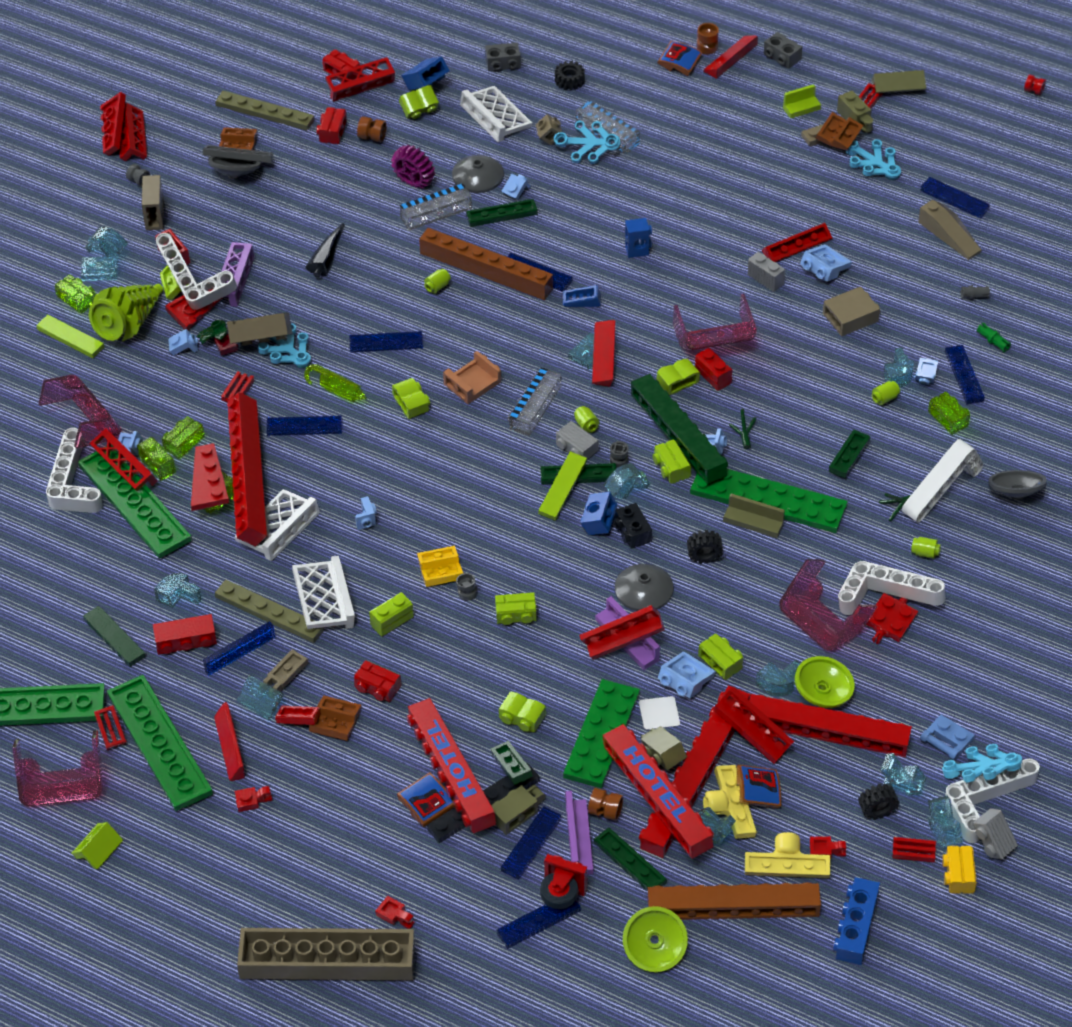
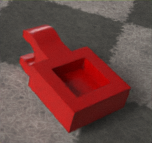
M269 786L262 787L257 792L255 787L235 791L238 812L259 808L258 803L272 801Z
M831 836L810 837V855H830V859L832 854L839 857L846 856V841L831 842Z
M389 896L375 910L377 917L392 925L396 921H399L407 929L414 925V921H412L413 915L405 912V905Z

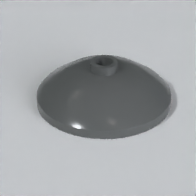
M486 155L467 156L458 161L452 170L454 183L456 185L463 183L466 188L462 190L471 193L491 191L501 184L504 177L502 165L496 159Z
M211 156L208 159V163L213 169L223 175H227L230 179H238L239 176L249 175L260 168L259 161Z
M1026 470L1002 471L989 477V486L994 491L1004 496L1012 497L1015 500L1029 497L1041 491L1047 484L1045 476Z
M636 564L624 569L618 575L615 581V594L620 603L631 610L638 611L650 605L658 610L670 601L673 595V582L669 574L658 566Z

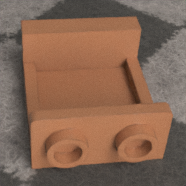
M476 351L474 352V359L456 372L451 371L449 368L443 372L444 385L465 403L469 404L501 383V370L497 365L490 362L485 355Z

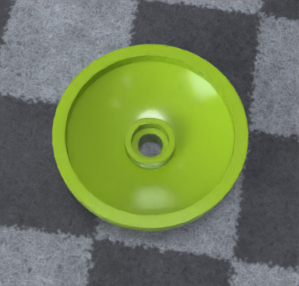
M810 657L800 663L795 673V685L799 693L807 701L820 707L835 708L842 706L850 700L854 692L855 683L851 672L842 663L829 657Z
M653 906L639 910L628 920L623 931V947L627 957L634 965L645 971L661 972L672 968L682 959L687 948L688 937L684 923L674 912L663 907ZM653 935L658 937V943L656 944L650 941Z

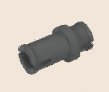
M968 285V287H961L960 294L961 298L968 299L989 298L990 289L989 287Z

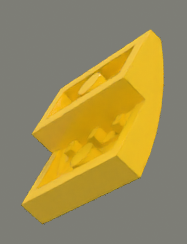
M455 546L417 553L426 587L456 581L457 577L463 574Z

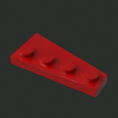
M122 92L100 106V110L103 111L101 121L104 122L102 132L105 133L102 138L103 153L108 156L117 152L121 146L120 139L123 131L124 108L126 106V94Z
M183 295L165 305V309L184 329L189 330L222 298L201 309L194 310L189 306Z
M214 443L195 447L191 511L228 504L229 498Z

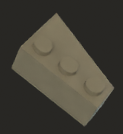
M289 313L227 322L230 343H242V346L253 344V340H259V343L269 342L272 337H276V340L287 339V335L292 334Z

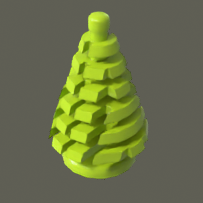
M162 285L126 286V288L120 286L119 288L109 287L101 290L99 294L95 295L93 303L89 308V320L94 331L100 337L111 341L118 340L124 333L122 341L135 336L159 299V295L163 292Z

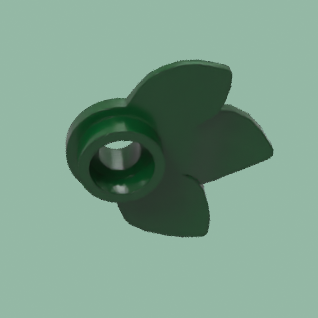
M224 320L213 321L210 327L199 332L197 338L200 339L202 344L213 336L218 340H222L228 331L226 322Z

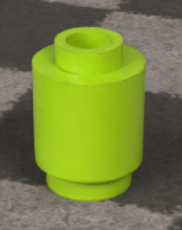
M445 269L435 271L424 280L425 289L428 292L437 293L449 284L451 280L450 274Z
M887 381L872 390V399L875 403L883 405L897 398L900 394V388L895 381Z
M581 406L575 410V420L583 430L590 433L598 428L599 420L590 408Z
M925 537L913 539L911 553L931 559L939 556L941 544H938V540Z

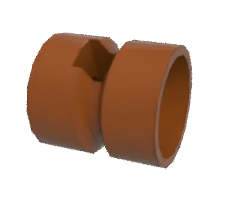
M703 23L698 26L697 49L702 51V54L709 55L718 50L719 29L715 24Z
M362 116L358 123L357 136L362 139L368 140L371 138L372 141L383 142L387 123L379 119L373 121L372 118Z
M594 788L588 804V814L598 817L603 814L605 819L617 821L621 813L624 796L613 792L607 794L606 790Z

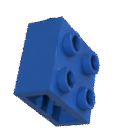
M440 56L425 59L402 74L401 77L408 90H417L424 86H432V82L435 80H442L450 70L443 57Z

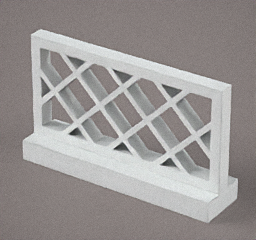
M495 86L470 93L468 90L462 91L460 105L497 142L504 141L505 135L532 127V122ZM485 99H486V100L495 101V102H494V103L486 102ZM495 109H499V110H504V112H499V111H494V110H495ZM504 118L512 119V120H514V121H513V122H512V121H507V120H504Z
M283 489L265 506L267 536L263 540L266 541L262 545L258 544L255 547L237 539L236 536L235 540L264 553L265 558L272 561L320 513L317 500L312 497L307 500ZM284 497L290 499V501L280 503ZM303 504L300 508L294 509L295 505ZM291 506V510L281 512V508ZM278 509V513L268 515L271 510ZM290 516L287 520L282 521V517ZM279 518V522L269 524L268 520ZM278 528L275 532L270 533V529Z
M332 556L331 561L292 565L307 629L345 625L346 629L353 628L355 614L339 556ZM319 569H328V573L325 576L317 572ZM306 571L310 574L305 578L299 575L298 572ZM315 576L321 580L316 584L310 581V579ZM324 582L332 585L329 591L321 587ZM305 584L313 588L310 593L302 589ZM317 590L325 594L322 599L314 596ZM328 597L336 600L333 606L325 602ZM309 599L317 603L314 608L306 604ZM322 605L329 610L326 614H323L317 609ZM334 612L340 615V618L333 619L329 615ZM313 614L321 618L319 621H310V617Z

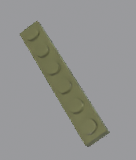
M222 91L215 101L218 107L307 131L315 120L314 115L227 91Z
M226 579L215 592V598L312 643H315L325 630L324 627L307 629L304 615Z

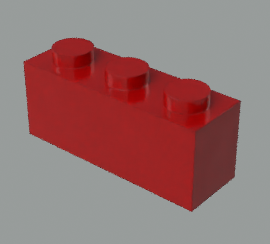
M212 614L153 624L158 655L217 644Z

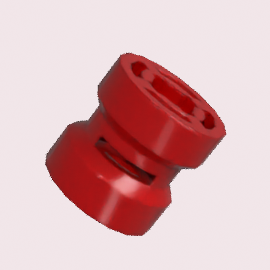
M1029 74L1024 90L1028 92L1033 91L1035 94L1041 95L1046 85V79H1037L1034 75Z

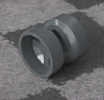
M132 164L126 172V178L130 181H135L141 187L142 177L150 176L149 171L141 169L137 164Z
M617 441L610 446V463H616L617 468L628 464L629 447L625 442Z
M470 573L459 575L456 579L459 597L467 601L474 599L478 593L475 577Z

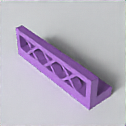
M232 242L222 271L233 273L237 283L236 290L224 296L229 297L230 306L237 307L255 257L252 244ZM235 249H243V251L238 254L234 252ZM235 260L239 262L234 266L230 265V263Z
M610 596L606 599V609L595 615V620L602 626L629 614ZM651 637L623 647L626 653L643 670L660 661V646Z
M566 791V815L571 862H579L587 866V874H593L586 799L573 800L572 791Z

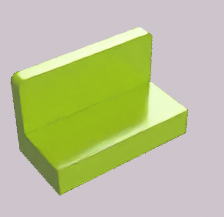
M814 84L784 93L783 109L790 119L821 110V104L815 97L816 86Z
M167 265L160 272V277L166 298L173 300L181 289Z
M108 822L98 823L71 854L76 859L85 858L94 869H98L123 839Z

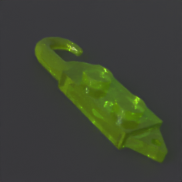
M311 364L304 371V378L310 385L312 381L309 379V373L316 371L320 373L319 382L322 388L350 402L367 399L361 389V385L318 364Z

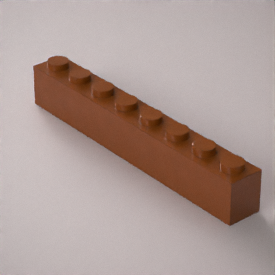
M427 228L419 238L420 254L542 300H545L553 290V274L430 228Z
M810 882L803 884L763 883L760 885L648 887L647 895L648 907L658 906L669 909L681 920L819 917L821 908L819 883L812 884Z

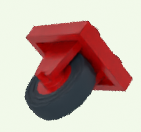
M547 854L544 860L545 878L540 886L541 899L547 906L553 909L568 908L573 905L578 895L585 896L587 892V866L579 862L565 860L560 856Z

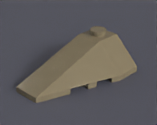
M931 200L920 207L919 224L967 260L981 253V248L955 212L935 200Z

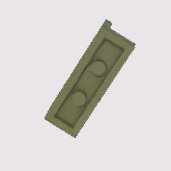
M924 70L875 73L872 78V84L875 85L876 93L926 89Z
M730 494L729 506L723 516V522L778 538L784 525L785 510Z

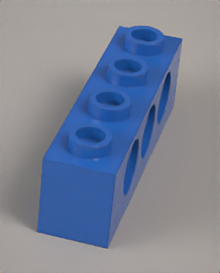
M855 877L853 885L849 884L846 897H850L849 903L844 902L842 911L845 919L840 920L838 932L841 935L840 938H835L833 950L837 951L836 960L857 965L862 964L880 882Z

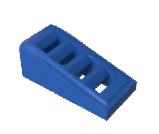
M598 285L563 291V306H601V293Z

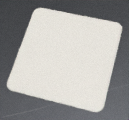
M673 696L639 701L645 729L680 725L676 701Z

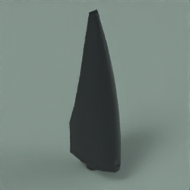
M344 223L337 227L321 243L308 261L305 268L313 273L315 277L319 278L320 275H328L333 265L334 254L345 226Z

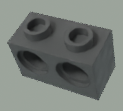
M776 32L764 41V54L788 69L802 59L803 46L779 32Z
M518 42L486 45L485 59L488 71L521 68Z

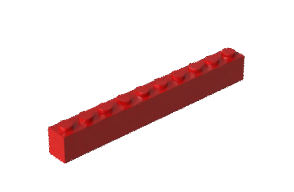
M238 391L227 403L236 537L256 547L267 536L257 400Z
M728 685L725 692L720 693L718 702L724 697V695L730 690L732 686ZM737 689L748 700L750 699L751 694ZM730 695L735 701L738 702V700L733 695ZM714 706L710 711L708 722L704 721L701 727V734L699 737L696 736L694 738L693 748L691 751L686 752L687 758L683 760L682 767L678 766L674 781H670L672 785L675 784L678 787L682 798H686L689 801L691 809L736 731L713 710ZM651 813L648 819V826L640 832V849L664 858L675 837L656 813Z

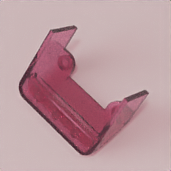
M741 294L739 314L742 323L686 332L678 305H674L673 327L680 347L684 350H698L753 340L756 337L757 328L745 294Z
M71 374L43 380L38 403L40 406L72 399L90 420L79 423L74 444L75 448L90 446L89 443L105 428L119 439L122 428L80 378ZM104 438V439H103L102 441H100L99 443H104V442H107V441H106V439Z
M806 559L780 599L779 606L786 616L823 649L828 651L836 650L863 630L877 609V606L859 604L853 614L848 616L843 622L818 600L823 592V586L816 576L822 569L825 561L823 559Z
M93 730V751H87L82 755L80 761L81 768L40 773L39 763L35 759H22L20 741L15 739L12 750L20 802L30 807L98 798L103 788L98 730Z

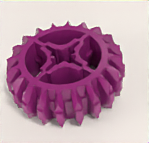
M403 145L394 152L391 166L395 168L394 172L397 173V177H400L402 181L416 188H424L432 182L435 175V168L432 166L433 162L429 160L425 152L420 151V148L416 149L414 145Z

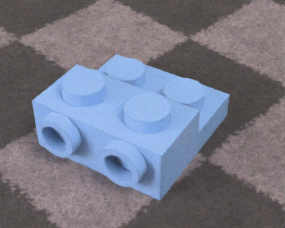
M822 245L805 251L800 264L804 269L815 273L818 278L830 281L838 278L840 271L850 268L852 261L829 246Z
M683 651L661 666L658 679L664 686L674 688L680 696L692 698L701 691L703 684L714 678L716 671Z

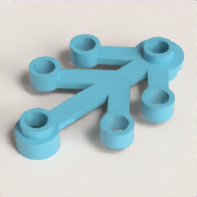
M577 121L575 129L586 138L567 137L564 132H558L554 136V142L557 147L584 145L577 152L571 154L573 163H580L582 156L595 146H601L597 151L591 152L588 155L589 162L596 164L601 155L608 150L614 151L618 149L621 142L617 135L608 134L599 121L593 122L591 127L593 132L599 133L602 138H596L585 127L583 121Z
M879 139L872 141L874 156L860 148L856 140L852 142L848 150H845L848 155L854 156L858 154L867 159L860 160L859 157L854 156L850 158L849 164L852 168L863 167V174L865 176L885 175L887 179L895 180L901 174V168L895 165L894 157L896 150L889 147L885 150L888 164L882 161V141Z
M291 323L292 334L287 335V341L283 339L276 340V337H272L270 339L278 346H269L266 342L259 343V353H271L270 360L274 364L293 362L298 368H305L311 361L310 354L306 352V346L309 342L307 333L298 334L299 351L294 348V336L297 330L296 325ZM280 353H289L290 355L281 356Z
M990 744L986 747L987 755L998 758L995 760L980 754L978 748L972 746L965 750L967 758L978 762L957 764L954 760H949L943 764L942 770L944 777L948 779L957 777L960 771H963L962 777L964 782H972L981 774H983L984 779L991 780L1004 770L1016 771L1020 769L1023 760L1019 754H1006L999 751L997 744Z

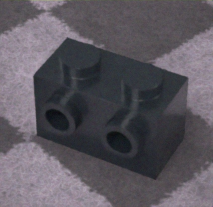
M637 503L615 510L614 526L620 530L623 541L628 543L631 549L652 542V528Z

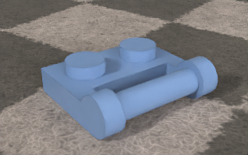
M940 714L931 726L921 734L920 740L932 744L948 754L950 759L956 761L974 740L975 735Z

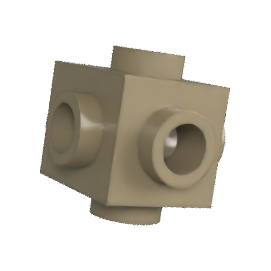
M546 114L536 124L539 138L553 145L555 143V134L562 132L560 121L556 117Z

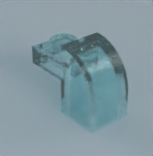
M101 226L88 239L89 243L85 248L89 253L101 249L110 259L120 255L128 242L116 230Z
M895 348L894 362L885 363L883 374L885 383L887 381H895L899 388L911 382L914 368V360L908 361V356L904 355L903 348Z
M628 463L617 468L606 480L604 486L611 492L613 497L626 499L634 487L647 489L651 483L643 471L637 470L632 463Z
M184 573L170 574L164 577L154 588L156 601L172 609L181 598L196 605L202 600L200 588L194 583H189L188 575Z
M797 660L793 661L783 671L773 663H768L757 673L756 686L765 693L775 697H783L793 693L795 673L800 662Z
M894 753L886 754L881 766V771L885 776L883 784L892 785L895 792L899 794L920 795L927 778L917 765L902 766Z
M946 795L929 800L930 816L928 817V822L936 841L943 848L962 843L961 826L953 817L950 797Z
M710 807L698 811L703 824L706 827L709 826L713 831V845H720L732 831L731 826L736 820L731 815L720 819Z

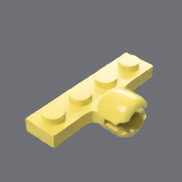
M736 765L716 766L714 772L720 790L705 792V797H703L705 813L710 816L727 815L735 839L755 837L757 831L749 806L747 804H740V786H737Z
M784 832L775 837V851L773 853L745 852V875L830 878V855L802 854L800 852V837L795 833Z

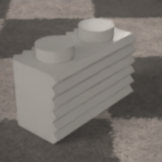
M757 252L748 259V276L750 278L756 279L758 283H761L764 287L766 286L772 292H775L784 285L786 269L778 265V263L760 252Z
M572 421L556 432L557 446L568 453L571 451L588 459L599 451V440Z
M990 808L973 823L976 829L975 833L982 840L981 842L985 846L984 851L989 857L1004 859L1007 854H1010L1018 846L1001 810Z

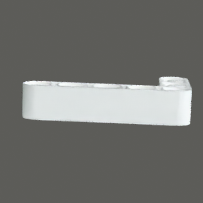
M161 233L157 236V246L192 309H201L236 290L237 283L230 271H222L197 284L172 237L168 233Z
M69 428L63 434L46 489L47 499L50 508L55 510L97 513L103 508L100 490L92 487L71 486L83 448L81 433L77 428Z
M958 439L908 498L902 507V512L918 523L924 519L963 470L973 477L977 476L983 468V462L976 449L963 440Z
M859 561L853 565L838 594L840 612L844 615H852L857 611L868 589L935 606L943 604L946 599L944 582L939 579L866 561Z
M1025 759L1022 761L1020 769L1016 771L1004 770L991 780L984 779L983 774H981L972 782L961 780L947 786L944 805L965 841L976 843L980 840L975 833L976 829L973 825L980 817L974 804L1035 784L1040 767L1037 761Z

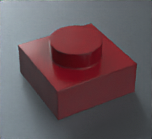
M229 334L225 335L222 340L214 339L221 356L238 350L237 343H230Z

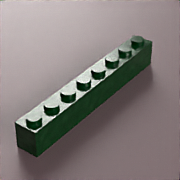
M648 374L631 381V396L668 439L676 441L687 461L707 484L727 476V459L720 455L716 446L712 445L708 441L707 436L699 431L697 425L692 423L687 413L679 408L678 403L672 400L667 390L660 386L657 379Z

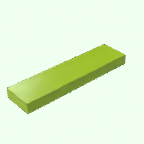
M50 315L44 317L36 325L37 330L91 358H94L104 348L103 342Z
M571 451L569 452L540 506L538 514L556 521L587 463L586 457Z

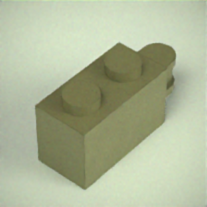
M853 91L838 96L837 112L845 120L850 117L862 124L864 132H871L873 124L871 109Z
M661 726L656 729L652 728L649 732L640 736L647 754L650 757H654L658 766L661 765L666 770L687 758L681 741Z
M522 785L516 790H511L506 797L492 804L495 812L496 826L505 835L509 834L538 813V804L545 799L546 795L536 785L531 786L527 790Z

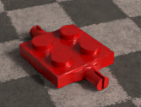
M883 593L864 623L877 632L872 638L874 643L876 641V644H879L883 636L900 642L919 612L906 604L909 599L901 597L898 600Z

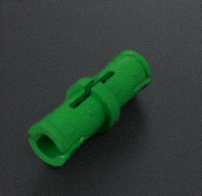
M985 323L978 326L977 332L984 336L991 345L994 344L1003 352L1010 349L1011 343L1004 339L997 330L994 331Z

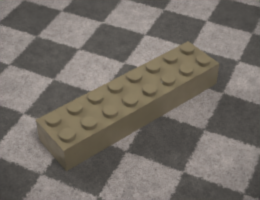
M241 928L237 962L239 979L413 980L414 929Z

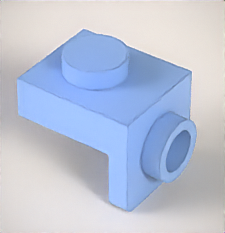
M511 174L501 192L518 201L525 187L529 189L530 184L527 182L528 179L520 174L518 176Z
M185 329L169 338V352L176 355L190 348L195 353L198 351V339L194 334Z
M920 358L916 372V381L924 385L934 384L938 361Z
M717 429L716 435L706 436L708 441L715 445L718 452L722 454L724 447L727 445V437L722 429Z
M133 431V434L120 433L118 440L133 455L138 456L140 449L143 447L142 436L137 431Z
M368 496L361 498L363 513L355 516L358 530L376 525L375 514H377L375 504L370 502Z

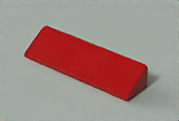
M744 36L708 65L703 72L717 79L757 46L758 36Z
M823 223L766 246L762 252L767 258L777 262L831 240L832 236L826 223Z
M615 320L595 322L592 384L610 387L613 381Z
M225 702L216 713L214 719L229 780L235 781L244 779L245 773L229 706Z

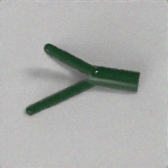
M741 409L742 431L732 423L729 426L741 435L743 448L749 449L751 448L749 432L756 421V417H753L746 429L744 409Z
M889 493L884 494L885 497L891 499L880 500L879 504H899L889 517V521L894 519L911 495L899 497Z

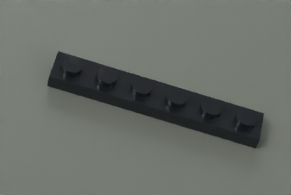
M527 763L533 777L514 785L511 779L505 776L484 789L483 792L492 806L494 802L500 801L511 790H516L521 785L525 789L530 788L540 781V776ZM453 808L427 825V830L438 843L443 842L465 828L462 813L457 812L456 808Z

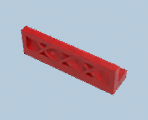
M388 57L326 76L325 80L331 90L330 97L334 102L393 83L395 71ZM385 63L388 68L381 70L378 69V66ZM366 69L373 71L370 75L363 74L362 72ZM353 74L356 75L357 78L354 80H350L347 78V76ZM338 79L342 82L334 86L331 80Z
M126 102L122 124L123 131L120 139L121 146L119 148L120 159L127 161L132 154L145 159L147 157L143 110Z
M106 428L89 443L136 491L146 482H149L152 486L158 482L153 474ZM105 438L107 447L99 448L97 444ZM110 451H117L119 453L118 459H110ZM128 462L130 464V470L122 471V463ZM133 474H141L143 476L136 484L133 482Z
M650 605L580 634V639L587 645L590 658L594 660L660 633L665 628L660 613Z
M734 686L730 688L713 708L715 712L773 764L794 742ZM730 695H733L738 700V702L735 701Z

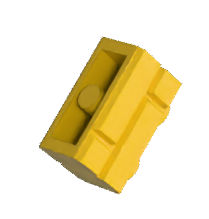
M948 846L946 854L942 856V865L947 867V872H944V884L948 885L950 893L963 892L973 894L976 888L973 847Z

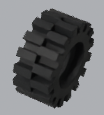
M564 61V64L561 62L556 66L555 82L556 86H559L560 89L564 87V90L568 88L569 91H572V88L577 90L578 87L581 88L584 85L585 71L582 64L578 65V62L573 63V61H570L568 63Z
M705 530L703 533L698 531V534L693 533L692 536L688 537V555L691 560L693 559V562L698 561L702 564L705 561L706 564L710 560L714 562L715 558L718 560L723 555L722 539L719 533H715L712 530L709 533L708 530Z
M878 784L877 787L871 786L870 790L867 788L865 793H861V797L858 798L863 814L868 819L873 818V820H877L878 817L881 819L884 815L889 816L890 812L894 813L895 809L899 807V800L892 785L888 784L883 786Z

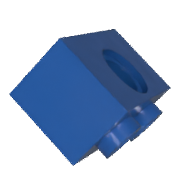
M646 218L625 220V248L628 258L649 255V248H652V241L649 235H652V227L648 225Z
M610 491L589 495L580 522L588 535L609 533L618 505Z

